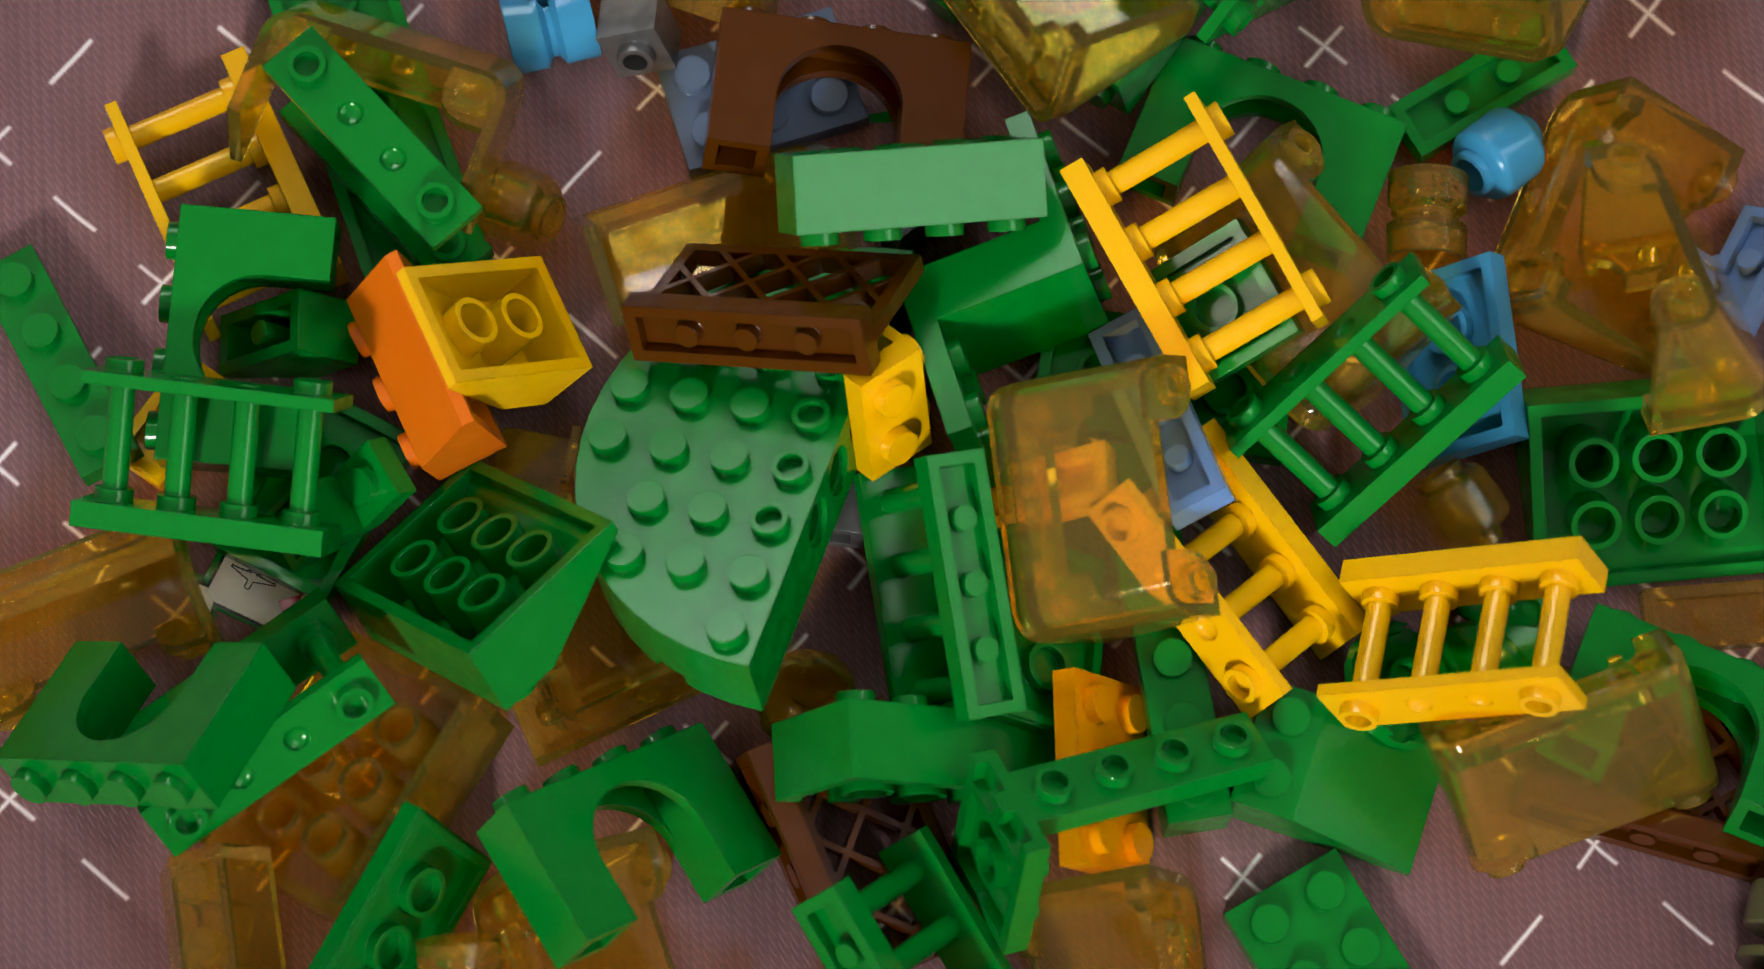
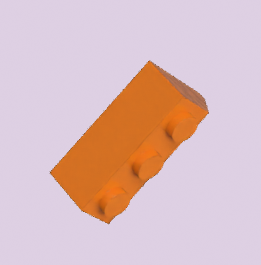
M395 250L385 255L347 298V304L355 319L347 324V328L360 354L364 358L371 355L380 376L372 379V383L386 411L389 414L396 411L405 432L399 434L397 438L407 461L413 469L416 470L421 467L440 481L506 448L507 444L488 404L448 389L396 275L403 267L414 265L400 252Z

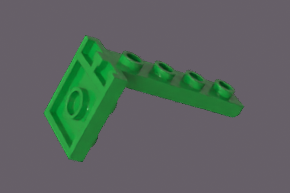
M1246 711L1012 772L1007 771L995 748L970 754L949 857L1003 955L1028 949L1034 920L1039 916V898L1043 880L1049 873L1048 859L1051 846L1045 836L1262 779L1272 771L1275 757Z

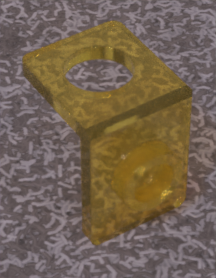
M573 424L571 436L568 439L505 427L501 433L507 447L496 453L493 467L574 503L576 461L584 428L583 426Z

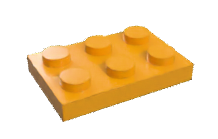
M1076 667L1052 671L1056 760L1145 737L1146 721L1140 687ZM1148 809L1058 833L1060 867L1128 883L1151 880L1150 859L1154 851V841L1151 830L1148 827Z

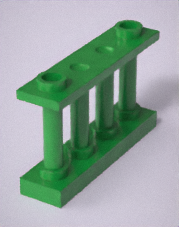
M312 25L262 66L264 72L292 100L279 111L284 123L418 266L490 260L494 256L492 246L469 223L483 211L479 202Z
M1412 251L1399 263L1394 261L1381 268L1371 280L1369 290L1258 392L1255 394L1249 392L1240 397L1230 408L1226 421L1222 424L1229 450L1237 458L1258 441L1315 494L1314 501L1309 505L1317 531L1334 547L1340 544L1527 377L1515 350L1499 335L1486 346L1475 347L1420 294L1430 282L1421 260ZM1400 311L1457 365L1456 373L1437 390H1427L1372 338L1375 333ZM1351 355L1360 361L1410 409L1408 416L1392 431L1379 433L1324 381ZM1304 398L1362 451L1361 458L1343 475H1332L1277 424Z
M108 355L105 356L104 365L81 370L80 383L109 386L102 484L95 485L94 493L71 500L69 526L320 558L340 550L343 524L323 522L322 512L316 510L324 412L336 413L353 408L354 395L333 392L332 381L315 378H294L293 387L144 370L145 359L131 356ZM136 390L172 394L164 492L157 493V501L134 498L135 489L128 486ZM198 397L235 401L227 500H221L219 508L196 506L197 496L190 494ZM261 405L298 409L289 508H283L282 516L259 514V504L253 502Z
M984 448L915 458V466L894 468L874 482L862 473L855 474L854 486L889 699L901 695H924L929 698V705L942 706L943 703L953 701L957 722L1027 711Z
M319 587L240 641L263 642L295 686L305 681L317 671H319L322 678L287 702L219 808H185L178 810L171 807L137 806L140 815L174 857L180 855L396 704L360 653H357L346 662L341 658L340 655L358 644V642ZM191 676L140 710L121 737L144 727L164 712L177 698Z
M928 825L878 852L889 872L860 891L856 889L851 878L847 876L791 909L826 969H912L936 952L946 969H1013L1005 955L1001 952L988 926ZM903 895L923 929L892 949L872 914Z

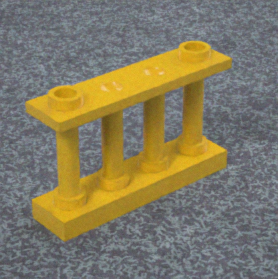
M244 46L221 55L228 77L218 81L219 88L130 126L127 125L116 100L104 105L113 126L102 130L117 165L129 160L165 244L170 219L163 206L164 202L254 163L257 169L269 164L277 184L266 188L268 195L235 209L321 216ZM231 110L233 115L245 111L253 130L242 134L244 141L158 178L151 179L138 149ZM338 256L335 288L349 282L340 256ZM267 287L251 288L238 292L226 299L216 309ZM211 315L204 328L210 342L220 338V331Z
M1194 91L1184 97L1185 102L1196 119L1192 123L1108 172L1105 167L1094 172L1083 158L1076 160L1059 171L1184 392L1195 401L1217 388L1208 373L1218 367L1216 360L1304 309L1318 329L1325 326L1329 321L1321 307L1330 303L1331 299L1313 268L1303 273L1299 271L1225 140L1235 135V132L1217 101L1205 107ZM1210 143L1227 176L1140 227L1136 222L1127 227L1124 226L1114 208V205L1123 200L1121 196L1123 192L1205 144ZM1241 198L1260 231L1176 280L1170 282L1166 277L1157 283L1145 263L1146 260L1154 256L1152 249ZM1273 253L1292 287L1204 338L1199 333L1188 338L1177 319L1178 315L1186 311L1184 304Z
M1213 418L1202 427L1235 498V501L1208 514L1215 522L1183 546L1160 517L1165 510L1155 487L1143 494L1132 479L1121 485L1088 513L1224 688L1227 695L1234 701L1241 712L1246 711L1248 716L1252 718L1292 689L1280 673L1281 669L1308 647H1311L1318 658L1322 660L1362 631L1365 613L1341 586L1339 579L1243 455L1237 458L1229 450L1225 431ZM1231 543L1254 575L1223 598L1200 569V566ZM1271 595L1294 626L1263 650L1240 621V618Z
M1582 536L1343 560L1339 583L1365 611L1352 682L1318 684L1316 697L1345 728L1359 731L1373 730L1377 725L1519 714L1551 717L1559 711L1586 709L1588 697L1560 665L1570 600L1578 595L1605 593L1608 568ZM1543 598L1532 667L1499 669L1510 605L1521 600ZM1483 604L1471 672L1439 674L1450 611L1456 609L1457 606ZM1423 610L1411 677L1380 679L1391 616H1395L1398 612Z

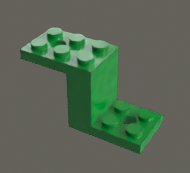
M1029 111L1004 120L1010 135L1044 138L1047 217H1039L1040 221L1026 226V230L1012 231L924 265L923 274L904 301L916 341L925 357L924 365L947 435L956 452L984 448L990 488L1002 484L995 460L1005 457V453L992 420H988L983 405L988 403L978 375L1083 336L1109 323L1102 302L1113 298L1102 266L1093 249L1095 246L1084 216L1059 171L1066 166L1061 160L1051 131L1049 129L1038 133Z

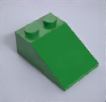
M1291 686L1292 689L1253 717L1252 722L1275 757V763L1272 771L1264 778L1231 787L1229 793L1233 809L1232 818L1328 850L1336 848L1340 854L1409 876L1447 753L1431 745L1409 751L1387 746L1368 731L1345 728L1316 697V693Z

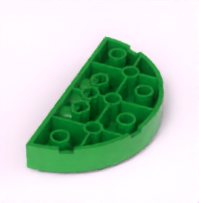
M881 247L833 249L840 251L914 254L913 250ZM764 270L753 275H750L749 277L754 278L756 276L762 275L772 270ZM822 273L808 280L810 282L832 273ZM881 276L874 280L868 281L867 283L871 285L873 283L889 278V276ZM731 282L707 292L709 294L735 285L736 282ZM787 286L785 288L766 294V296L770 297L776 295L778 293L794 288V286ZM850 288L828 296L825 299L828 301L854 290ZM903 302L888 325L901 334L906 333L910 335L913 328ZM631 349L603 386L590 411L581 437L576 461V505L612 520L619 530L597 575L601 589L614 616L637 646L655 663L663 662L672 670L683 675L688 685L703 693L732 704L760 711L764 710L857 472L844 376L839 373L634 360Z

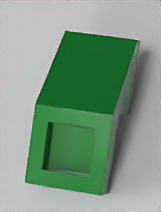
M386 437L367 440L333 475L318 478L316 510L322 512L323 522L343 524L342 547L385 522L417 489ZM291 489L266 513L267 515L282 516L283 508H289ZM282 553L293 572L302 570L321 559L320 557Z

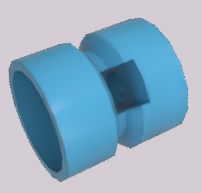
M499 0L517 76L549 69L554 57L557 56L562 57L568 64L602 56L600 45L596 40L597 29L590 0Z

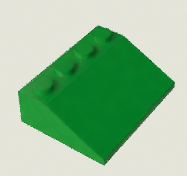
M1764 369L1741 370L1737 372L1735 378L1706 373L1523 389L1529 439L1515 443V454L1527 541L1582 536L1608 568L1606 587L1764 573Z
M478 461L452 475L333 585L371 639L508 711L516 702L530 695L535 689L537 682L556 665L619 530L610 519Z

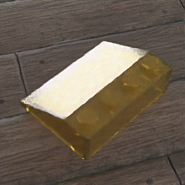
M352 630L350 631L358 644L340 655L341 658L346 662L357 653H360L396 704L199 842L212 852L332 925L403 802L407 801L422 808L446 827L450 828L515 727L480 696ZM319 671L307 679L298 694L322 678Z

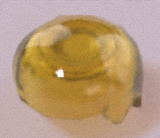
M798 649L786 654L764 710H758L762 730L772 739L771 724L835 702V694L838 692L856 690L853 672L831 652Z

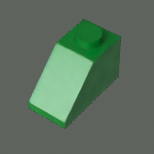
M297 288L221 315L219 375L226 378H319L358 365L359 351L347 328V324L355 319L347 301Z

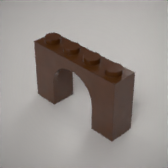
M722 7L716 38L701 169L764 177L771 148L777 102L792 87L815 78L831 77L845 79L861 85L873 93L882 102L890 115L894 129V143H925V146L933 145V140L964 139L972 42L953 40L947 35L938 33L917 35L896 32L885 26L875 24L855 26L834 23L823 17L812 15L800 18L767 13L765 10L757 7H741L738 9Z

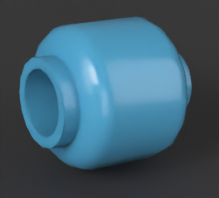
M1496 107L1471 123L1457 134L1452 145L1453 159L1451 166L1460 186L1474 196L1487 199L1502 200L1512 195L1538 175L1545 163V149L1542 143L1543 134L1540 127L1531 117L1502 107Z

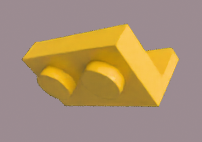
M890 325L886 327L877 341L881 362L871 376L843 374L856 468L872 482L896 466L904 464L913 455L932 444L929 421L931 405L926 395L923 371L925 357L923 351L913 337L906 333H899Z

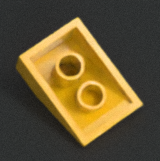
M541 256L403 267L396 273L446 385L452 391L501 410L545 405L593 367Z

